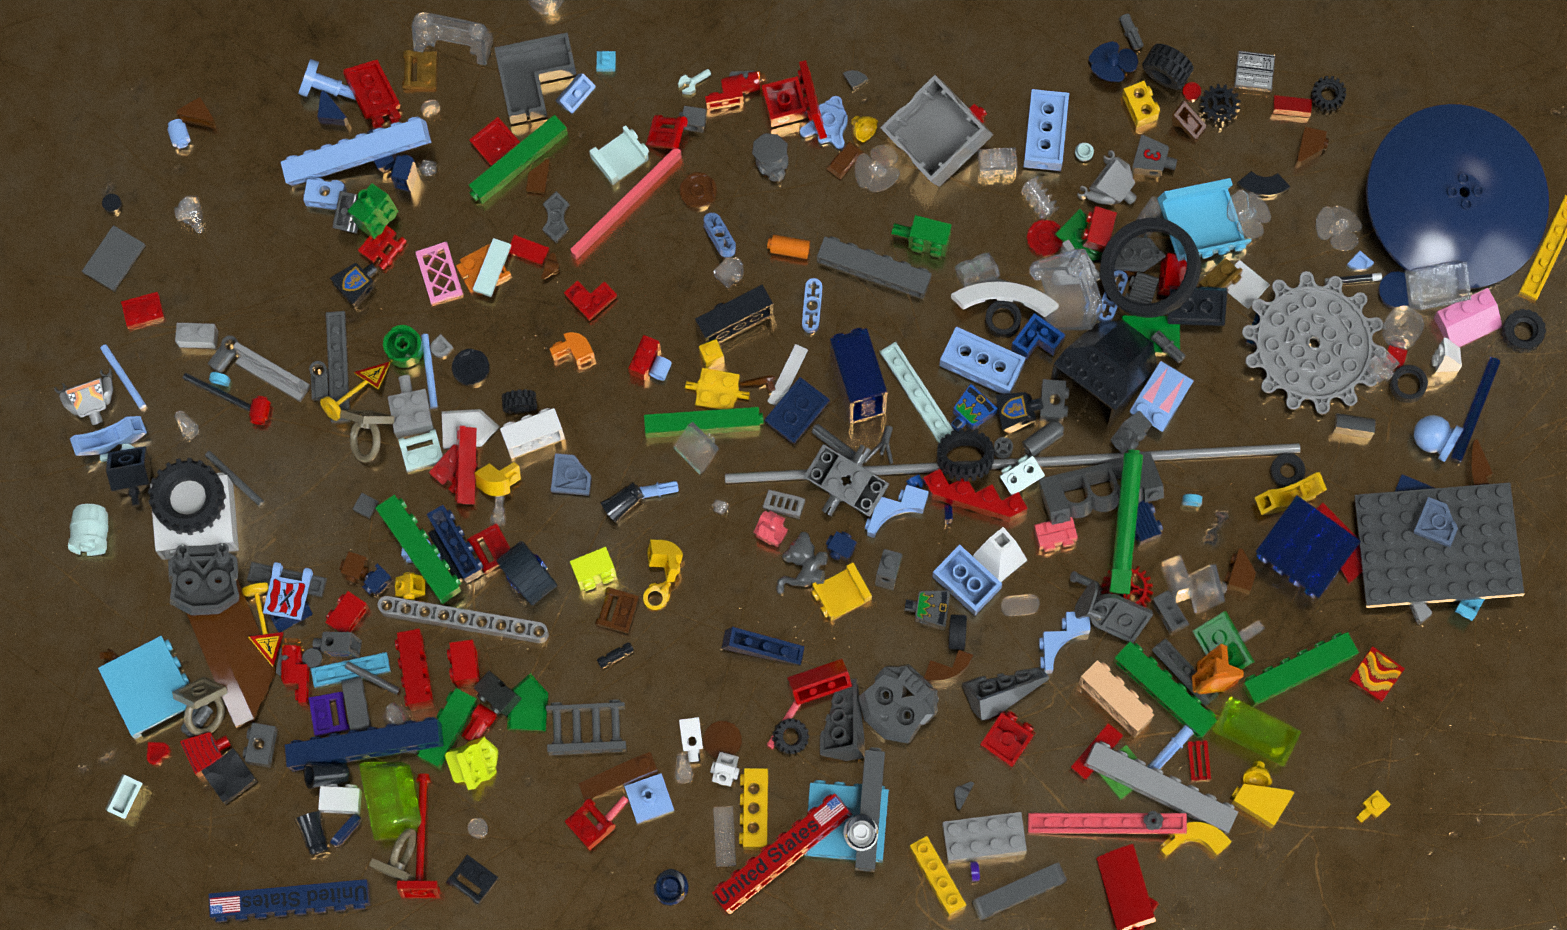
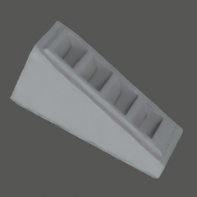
M768 490L763 509L800 519L805 499ZM772 496L776 497L773 506L770 505ZM779 499H783L781 507H777ZM790 501L788 509H784L786 502ZM797 503L796 510L793 511V504Z
M1425 603L1409 605L1418 625L1427 620L1432 614V611Z

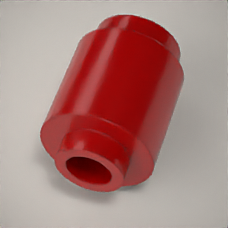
M257 396L252 399L249 413L250 423L265 425L271 402L268 401L267 397Z

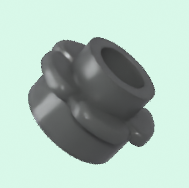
M1150 811L1148 815L1144 816V823L1149 830H1158L1162 827L1163 816L1160 813Z

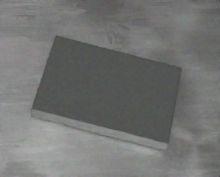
M113 225L82 272L110 290L115 291L146 245Z

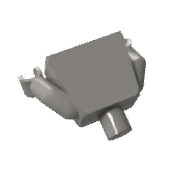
M1110 150L1108 155L1111 158L1103 156V160L1107 165L1089 189L1091 191L1088 192L1085 186H1081L1080 190L1085 191V194L1077 193V196L1081 200L1088 197V200L1108 205L1117 204L1125 200L1130 205L1137 198L1130 191L1135 184L1130 165L1119 157H1115V153Z

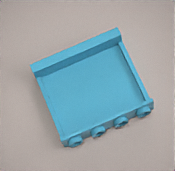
M1231 178L1165 191L1157 198L1164 219L1177 224L1191 236L1200 257L1202 256L1203 259L1211 257L1215 253L1223 255L1234 249L1236 252L1244 250L1246 245L1252 241L1251 238L1245 240L1228 191L1233 185ZM1170 235L1178 261L1186 260L1187 262L1186 253L1181 242Z
M162 636L98 668L134 739L142 736L141 733L181 713L187 706L173 699L172 692L189 684L190 681L185 673H181L179 667L182 665L177 656L173 657L171 653L173 647L168 639L165 640Z
M815 780L814 783H810L808 811L813 807L820 806L826 796L836 794L853 814L851 817L860 814L862 784L846 786V783L834 782V785L826 784V781ZM882 786L876 852V862L883 863L889 789H885V786ZM849 819L811 848L804 856L856 860L857 851L846 843L843 834L844 826Z

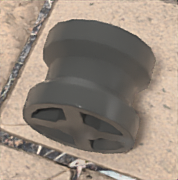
M1000 437L995 441L994 454L999 459L1009 458L1012 454L1013 443L1009 438Z

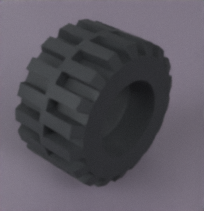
M1160 43L1152 47L1142 63L1144 71L1154 81L1175 90L1182 89L1194 70L1191 61L1183 53L1171 46Z

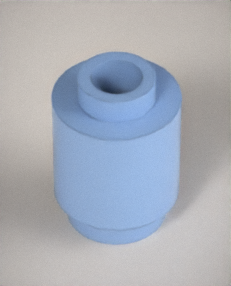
M181 119L170 121L167 130L172 145L179 149L188 146L190 137L185 123Z

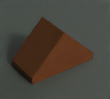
M201 97L181 107L176 112L178 118L182 121L216 127V123Z

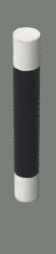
M1382 273L1344 276L1340 278L1343 284L1382 280ZM1330 278L1324 279L1325 286L1328 284Z

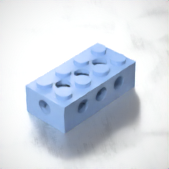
M1032 89L1024 157L1025 168L1061 171L1069 93Z
M956 327L940 359L939 366L998 393L1010 394L1025 364L1026 357ZM967 352L969 356H963L961 353ZM985 360L987 363L980 364L978 361ZM1001 367L1004 371L998 372L996 368Z

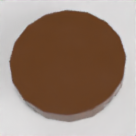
M695 172L686 176L681 183L680 196L686 206L701 210L709 207L714 202L717 196V187L715 181L707 174Z
M717 721L706 729L703 735V745L706 752L715 759L718 758L720 752L735 756L741 748L742 736L739 729L733 723Z

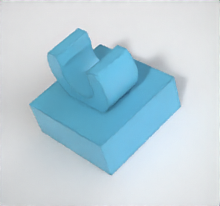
M597 51V71L615 72L616 51Z

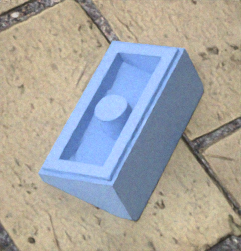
M578 74L555 101L572 114L596 86L584 74Z

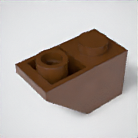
M1239 548L1237 553L1233 552L1230 561L1233 567L1231 571H1227L1224 582H1228L1227 589L1249 595L1256 572L1244 550Z

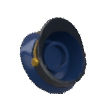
M675 869L663 871L654 882V894L658 901L665 905L678 904L688 892V881L685 875Z

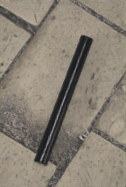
M188 373L183 375V380L250 412L251 404Z

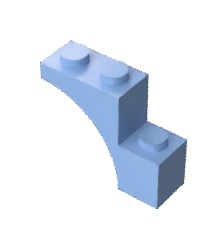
M130 416L101 430L74 435L70 438L76 456L106 454L118 444L134 443L147 432L141 416Z
M906 485L905 490L901 489L898 498L901 502L881 497L873 511L872 518L867 519L865 529L868 530L867 536L875 538L881 525L895 515L906 512L923 514L929 491Z
M1066 612L1065 618H1062V629L1066 631L1043 632V637L1039 638V648L1043 649V657H1040V667L1044 668L1046 674H1052L1055 656L1066 642L1077 636L1090 633V617L1077 619L1075 612Z

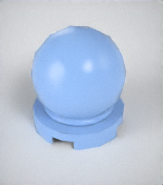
M1430 415L1420 419L1415 425L1414 439L1417 446L1423 451L1429 453L1438 452L1440 454L1438 459L1445 462L1463 428L1456 425L1455 429H1451L1448 421L1443 417Z

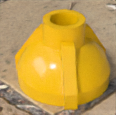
M855 116L851 121L854 136L862 143L870 139L877 130L878 120L870 116Z
M1255 761L1253 766L1244 772V784L1264 787L1272 784V778L1267 769H1265V764L1261 761Z

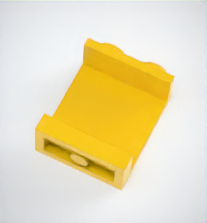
M854 563L847 565L846 570L825 580L824 584L817 585L816 582L812 584L813 590L811 593L815 601H820L822 605L820 607L821 612L825 618L829 617L830 621L872 600V595Z

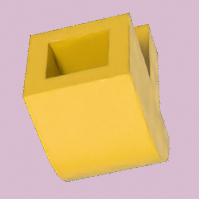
M513 462L499 471L489 463L475 472L476 486L491 496L509 494L510 486L521 480L519 465Z
M650 539L647 549L649 567H664L666 581L674 582L676 575L680 573V563L683 557L681 549L670 541Z

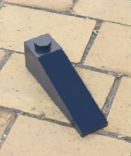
M731 627L725 630L721 648L740 654L801 665L805 646Z

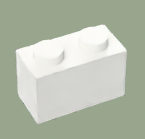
M337 784L320 786L318 810L321 813H357L360 815L362 791L360 788H357V785L347 784L345 787H338Z

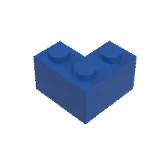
M1034 313L1013 341L1011 349L1017 354L1026 357V360L1037 345L1054 356L1063 344L1066 335Z

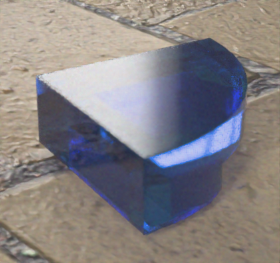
M944 505V523L951 524L953 521L952 506Z

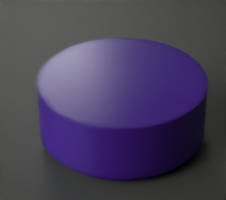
M977 861L970 862L972 882L980 880L979 864Z

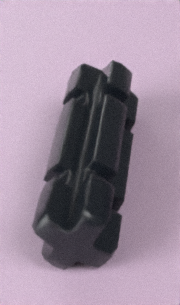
M627 642L622 645V648L618 647L607 653V656L599 657L597 659L599 666L603 669L609 666V663L613 664L624 658L626 654L633 653L634 649L631 643Z

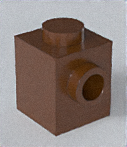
M348 551L346 559L341 561L339 567L340 573L345 577L344 580L354 584L356 581L361 583L362 579L368 574L369 567L367 565L369 561L365 556Z

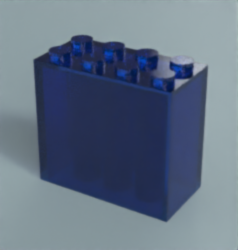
M856 328L851 333L845 335L844 333L834 335L830 339V363L849 424L886 413L887 390L867 328Z
M1297 495L1255 552L1259 554L1257 556L1259 560L1265 564L1268 562L1273 564V570L1280 575L1287 574L1292 584L1297 587L1302 585L1306 588L1304 592L1314 599L1316 596L1318 598L1322 596L1362 541Z

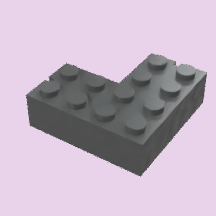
M568 32L494 48L511 124L527 121V117H530L531 120L547 117L540 82L576 75Z

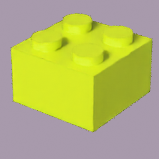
M606 547L570 561L580 590H592L596 587V584L601 582L603 584L609 583L616 577L615 568Z

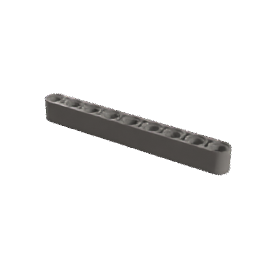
M384 596L378 601V608L381 614L389 618L535 643H543L549 637L546 625L541 622ZM385 603H392V608L385 611L383 610V605ZM405 606H410L411 611L407 614H403L402 608ZM424 609L430 610V614L427 617L420 616ZM442 613H449L447 620L439 619ZM461 616L468 617L466 623L461 624L458 622ZM486 619L487 624L484 627H479L477 625L479 620ZM500 622L506 623V628L503 630L496 629V626ZM518 626L525 627V631L523 633L519 634L515 632ZM537 629L545 631L541 637L534 635Z

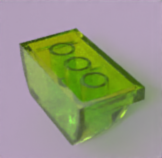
M1233 696L1229 697L1213 729V732L1283 767L1302 732L1298 728Z
M363 762L359 764L374 841L397 840L400 834L407 828H413L416 831L421 824V815L410 765L403 762Z

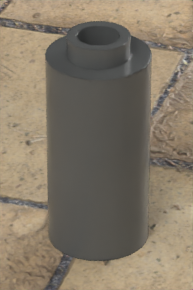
M1052 420L1021 443L1026 452L1034 457L1063 437V431L1065 430L1059 421L1055 422Z

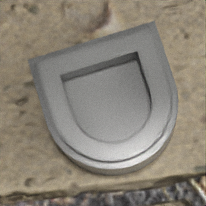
M441 334L431 343V352L438 358L446 357L454 350L453 346Z

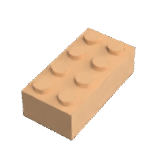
M1097 660L1081 676L1078 684L1135 738L1151 722L1154 716L1153 710L1148 704H1142L1138 700L1139 696L1132 689L1128 690L1124 686V681L1119 676L1114 677L1109 672L1111 669L1104 662L1100 663Z

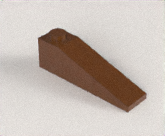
M648 752L580 782L578 785L586 801L587 799H595L626 785L656 775L658 770L651 752Z

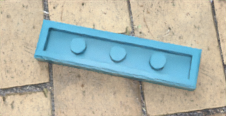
M387 652L311 668L314 688L342 683V680L360 677L345 669L348 661L374 675L391 672Z

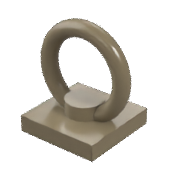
M341 410L340 418L355 422L350 432V447L356 459L367 463L376 457L381 442L377 424H394L395 416L374 410ZM360 428L371 429L373 444L367 455L362 454L358 447L357 437Z
M202 677L172 692L173 699L187 705L184 712V722L186 728L192 734L198 736L208 732L212 733L220 726L225 713V706L221 697L228 694L226 686L207 677ZM214 701L217 706V714L214 721L205 728H197L192 721L193 710Z
M407 828L400 834L394 844L387 864L372 858L369 866L400 881H414L415 877L405 872L404 869L415 848V830ZM408 838L406 850L401 860L398 862V857L401 848L406 839Z

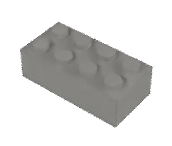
M1021 812L945 821L942 823L947 864L1024 855L1027 852Z

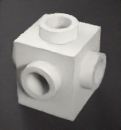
M720 752L717 761H713L710 773H713L712 781L721 785L731 786L733 779L737 780L740 768H737L739 757Z

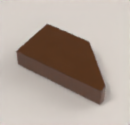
M546 159L529 172L526 192L545 194L550 159Z

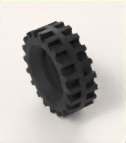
M179 458L176 459L174 464H170V462L165 464L167 467L164 470L159 469L157 471L158 476L156 479L152 478L151 483L153 485L148 491L150 495L149 504L159 522L169 531L173 530L180 535L182 533L193 535V532L197 531L203 533L204 528L208 526L210 528L213 527V522L215 519L219 520L221 518L220 512L225 509L224 499H226V494L222 481L212 467L205 465L201 460L197 462L193 461L192 458H187V461H182ZM195 481L205 489L206 498L204 505L193 514H180L171 506V493L181 482Z

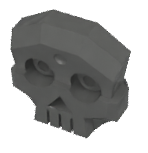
M221 543L203 546L179 545L177 547V554L168 561L169 582L172 584L170 594L171 605L190 615L220 614L239 601L236 580L238 579L237 558L228 552L229 547L227 544L223 543V546ZM216 580H221L222 582H221V583H216L215 581H216ZM191 581L192 584L187 585L186 582Z
M910 664L888 665L874 678L875 683L858 696L864 720L880 736L887 740L908 744L912 741L921 725L927 724L938 712L937 703L939 697L937 690ZM907 689H908L913 695L906 696ZM885 691L889 693V698L884 697ZM906 711L910 712V718H906Z

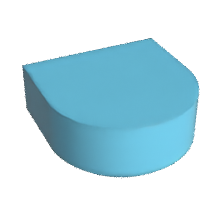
M217 372L210 373L209 380L211 383L229 386L230 378Z
M1185 494L1182 497V504L1200 507L1202 505V496Z

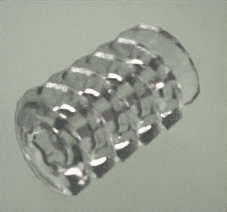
M1037 176L1024 184L1021 194L1026 196V201H1031L1030 206L1035 207V213H1040L1039 218L1045 219L1055 213L1059 206L1054 207L1057 202L1056 200L1050 202L1052 194L1045 195L1048 191L1047 188L1041 190L1044 183L1037 184L1036 182L1039 179Z

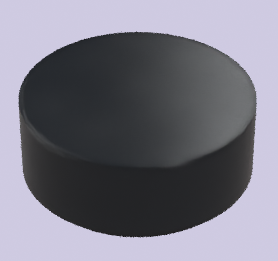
M108 194L103 198L102 206L106 212L113 214L121 209L122 201L118 195Z

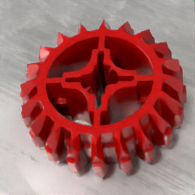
M1137 566L1135 570H1131L1132 577L1140 582L1142 589L1133 584L1131 577L1130 594L1127 597L1126 594L1120 595L1128 600L1131 596L1142 595L1134 603L1146 608V603L1151 601L1148 596L1153 595V591L1148 589L1153 588V584L1147 583L1151 579L1150 576L1144 578L1143 576H1145L1146 571L1143 570L1139 573L1140 567ZM1111 570L1107 572L1108 576L1103 578L1106 583L1101 584V588L1106 589L1101 591L1103 595L1113 594L1109 593Z

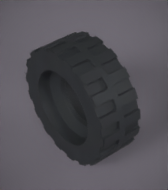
M1520 309L1507 317L1502 326L1501 335L1508 348L1519 353H1529L1531 350L1534 351L1543 341L1546 325L1538 313L1530 309ZM1526 322L1531 325L1533 329L1531 338L1522 340L1515 335L1514 329L1518 323Z

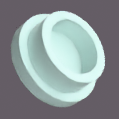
M1080 143L1077 145L1075 155L1079 160L1088 161L1093 157L1094 149L1090 144Z

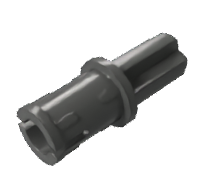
M1130 14L1122 15L1119 21L1125 30L1124 35L1128 37L1133 49L1139 50L1144 45L1137 32L1139 29L1135 27Z
M1160 330L1152 336L1151 340L1160 346L1163 353H1168L1178 363L1183 361L1185 354L1174 345V341H1170Z

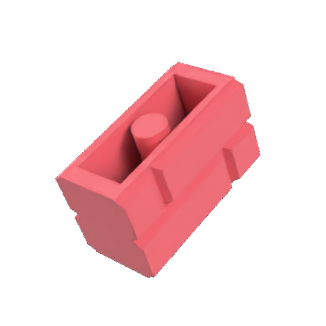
M1070 517L1071 521L1054 525L1051 524V521L1034 525L1033 529L1039 550L1044 549L1045 552L1055 550V546L1063 545V547H1069L1074 545L1078 537L1073 518Z

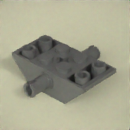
M823 444L804 475V478L829 492L830 497L821 510L826 513L831 506L827 513L832 516L838 504L844 501L870 517L889 486L888 482L863 468L862 464L871 450L866 448L862 454L865 448L862 444H860L853 459H848ZM849 475L851 483L843 485L842 476L846 477Z

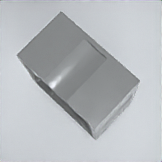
M936 75L915 93L907 105L900 108L880 127L899 148L909 155L918 169L938 187L993 136L992 132Z

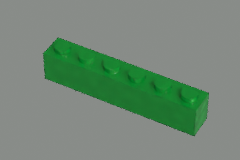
M394 494L375 507L441 604L461 592L459 587L461 582L456 575L451 576L448 571L451 568L445 559L442 561L437 555L440 552L434 544L430 545L426 539L429 537L424 529H418L416 523H418L417 519L412 513H407L405 510L407 505L402 498L397 499Z
M1342 632L1333 635L1331 637L1332 640L1326 643L1324 640L1314 645L1315 648L1310 651L1304 649L1298 652V657L1293 659L1288 657L1280 661V665L1275 668L1273 666L1262 670L1263 674L1259 676L1253 674L1247 677L1242 687L1252 706L1254 707L1356 657L1359 652L1349 633L1342 634Z
M1130 641L1114 658L1113 662L1183 726H1188L1193 731V735L1201 740L1218 721L1215 718L1216 715L1210 709L1206 710L1202 707L1201 701L1193 695L1191 697L1186 692L1187 689L1180 682L1176 683L1171 679L1173 676L1167 670L1160 669L1157 666L1158 662L1151 656L1147 657L1143 653L1144 650L1141 646Z

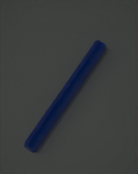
M1491 357L1488 361L1463 425V431L1451 456L1455 461L1461 462L1463 460L1499 368L1500 360L1498 358Z

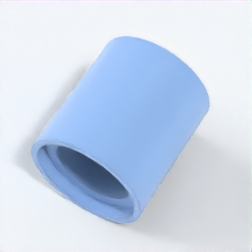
M656 356L649 375L664 381L672 362L664 357Z

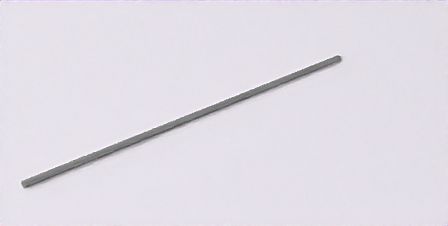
M1300 444L1143 451L1140 454L1151 452L1154 461L1300 453ZM1124 454L1034 457L1039 467L1098 464L1123 459ZM1019 458L994 459L992 469H1003L1008 465L1013 467L1018 464L1017 460ZM974 460V461H955V463H959V464H972V463H975V462H977V461H979V460ZM938 462L863 466V468L875 475L929 473L938 470L939 466ZM808 469L725 474V482L740 483L806 479L804 475Z

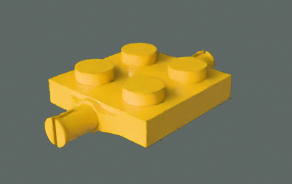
M702 368L698 383L686 381L685 389L696 390L695 406L709 409H734L737 398L749 400L750 392L739 391V374Z

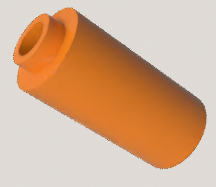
M773 234V237L768 239L767 249H770V253L808 259L811 241Z

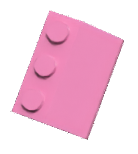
M1488 288L1437 311L1434 317L1444 338H1448L1458 347L1502 328L1497 303Z

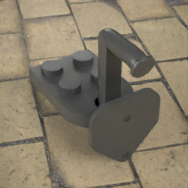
M1076 571L1071 573V582H1078L1087 586L1075 605V617L1077 619L1090 617L1092 623L1097 628L1134 643L1153 616L1152 610L1116 594L1103 595L1101 593L1103 590L1097 581L1078 574Z

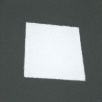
M1239 260L1234 266L1237 269L1240 267L1243 269L1242 278L1236 285L1232 283L1228 287V293L1249 309L1252 306V302L1258 299L1270 284Z

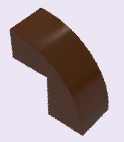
M958 650L953 667L930 660L924 678L930 684H943L953 681L967 670L973 659V654Z

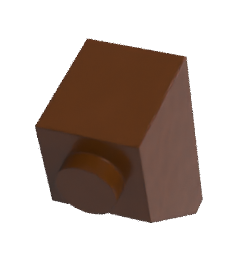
M1310 127L1304 128L1296 160V168H1300L1321 155L1323 149H1327L1329 138H1326L1327 131Z

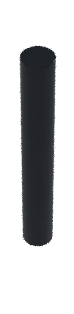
M430 531L428 534L440 552L442 559H445L451 568L449 571L452 576L456 575L459 581H461L463 578L436 531Z

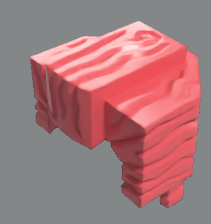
M771 510L769 512L764 511L753 533L757 534L758 539L778 547L788 531L783 526L786 518L780 517V515Z

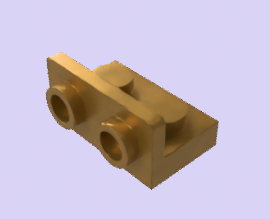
M1225 257L1198 285L1200 287L1227 288L1229 291L1228 287L1232 283L1236 285L1241 280L1243 269L1241 267L1237 269Z

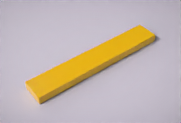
M1567 195L1564 196L1519 291V294L1534 301H1537L1567 237Z

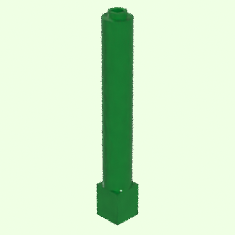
M1128 450V453H1124L1109 593L1130 594L1143 455L1140 454L1139 450Z

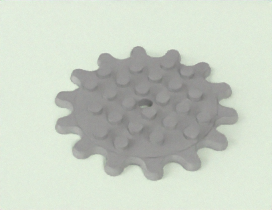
M1305 271L1300 275V283L1296 288L1288 287L1283 280H1275L1272 284L1275 299L1272 302H1265L1262 299H1255L1252 302V309L1259 315L1260 322L1254 326L1247 325L1242 330V335L1246 339L1254 341L1257 345L1256 352L1246 357L1247 366L1250 368L1261 367L1267 373L1266 379L1261 384L1262 390L1265 393H1272L1278 388L1284 389L1287 393L1286 404L1292 410L1298 409L1301 402L1305 399L1314 402L1316 411L1319 414H1326L1330 410V400L1334 397L1340 398L1347 406L1355 405L1357 402V396L1354 392L1355 385L1363 383L1369 387L1375 386L1378 378L1371 372L1369 364L1372 360H1382L1387 355L1386 349L1376 345L1372 340V335L1383 328V321L1377 317H1365L1362 313V308L1367 303V296L1361 292L1352 297L1344 296L1341 290L1343 282L1338 276L1331 277L1326 286H1318L1314 281L1313 275ZM1316 339L1319 343L1318 348L1309 346V340Z

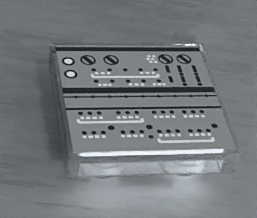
M1238 51L1234 88L1271 92L1275 55Z

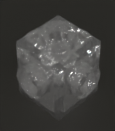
M1386 350L1380 357L1375 355L1368 362L1370 366L1366 371L1371 379L1381 383L1384 379L1388 381L1395 374L1393 370L1400 363Z

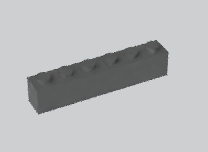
M832 236L829 238L824 237L817 255V263L924 299L931 281L932 273H929L925 268L919 267L917 269L908 262L894 261L888 255H877L873 250L860 249L853 243H842L838 238Z

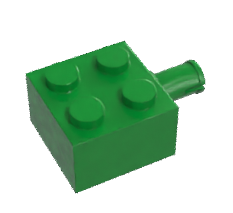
M371 183L367 189H363L358 193V199L347 212L361 231L375 239L384 231L386 225L396 217L399 211L390 196Z
M915 215L911 227L894 223L891 234L908 238V248H911L912 251L917 253L927 252L931 256L939 258L946 255L952 224Z

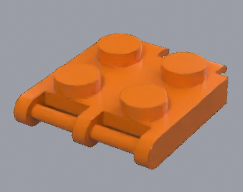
M491 243L461 258V263L456 265L462 278L469 276L464 279V282L470 293L473 292V287ZM505 266L502 269L504 273L502 274L501 272L497 283L511 276L510 271H507Z

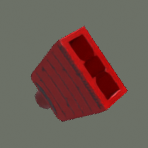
M211 732L180 741L194 773L198 777L203 775L201 771L223 756L221 750L231 746L226 735L216 740Z

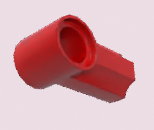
M480 703L471 716L472 720L461 736L468 742L481 738L485 730L492 725L497 714Z

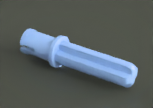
M1184 725L1175 737L1170 738L1171 741L1147 767L1161 769L1179 748H1183L1182 745L1194 734L1193 731Z

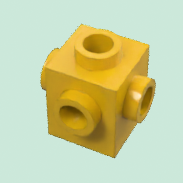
M405 572L403 576L395 578V597L414 601L415 598L425 595V579L423 576L415 575L413 572Z

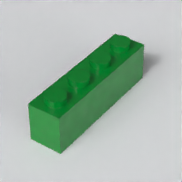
M455 688L454 692L450 691L446 698L447 704L445 708H441L436 716L442 724L444 746L417 751L419 753L417 756L420 760L439 770L446 760L445 754L454 746L478 703L475 697L458 688Z

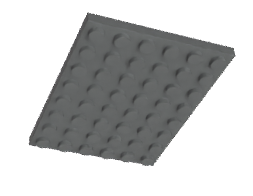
M1510 483L1359 494L1354 496L1366 608L1524 596ZM1428 497L1447 504L1450 514L1458 527L1450 548L1414 534Z

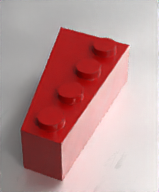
M420 628L398 632V639H394L396 650L400 652L398 665L399 669H402L403 672L401 683L406 692V695H404L406 707L409 706L411 711L433 708L434 701L422 632Z

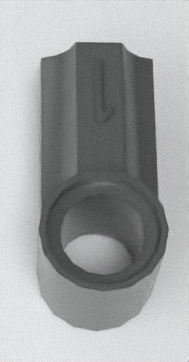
M227 336L222 340L221 346L207 363L221 374L234 356L238 355L235 349H227L229 343H239L233 336Z
M315 361L309 368L312 400L320 401L323 397L329 396V374L323 362ZM317 368H324L321 375L314 374Z

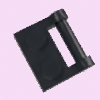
M466 855L454 873L448 878L446 884L450 887L454 886L473 900L476 906H479L499 877L469 855ZM462 875L481 889V892L479 894L475 893L458 880L459 876Z

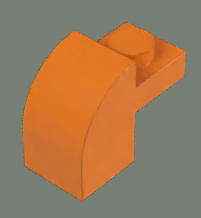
M575 332L563 334L565 342L559 341L550 348L553 360L572 353L577 366L595 358L588 340Z

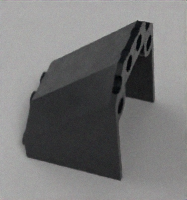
M1124 320L1096 323L1068 346L1055 361L1051 380H1057L1062 372H1064L1112 408L1108 425L1111 427L1157 368L1154 343Z

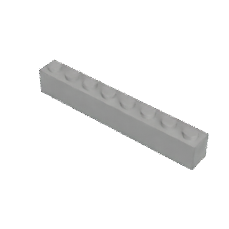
M1100 741L1093 744L1083 766L1179 813H1187L1188 817L1198 822L1215 826L1225 835L1229 833L1238 814V811L1234 810L1235 807L1226 802L1222 804L1216 801L1217 798L1211 794L1206 793L1204 795L1199 793L1198 788L1192 785L1187 787L1181 784L1180 779L1173 776L1169 778L1163 775L1164 772L1158 768H1148L1145 766V762L1139 759L1132 760L1128 758L1127 753L1120 750L1116 752L1110 749L1111 746L1107 743Z

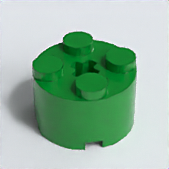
M407 325L395 326L383 339L384 351L392 365L408 368L420 362L423 355V343L420 335L412 327Z

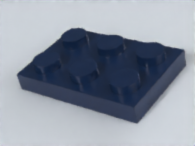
M799 377L764 422L795 445L827 406L830 399Z

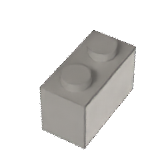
M177 323L175 341L179 347L217 349L218 329L215 324Z

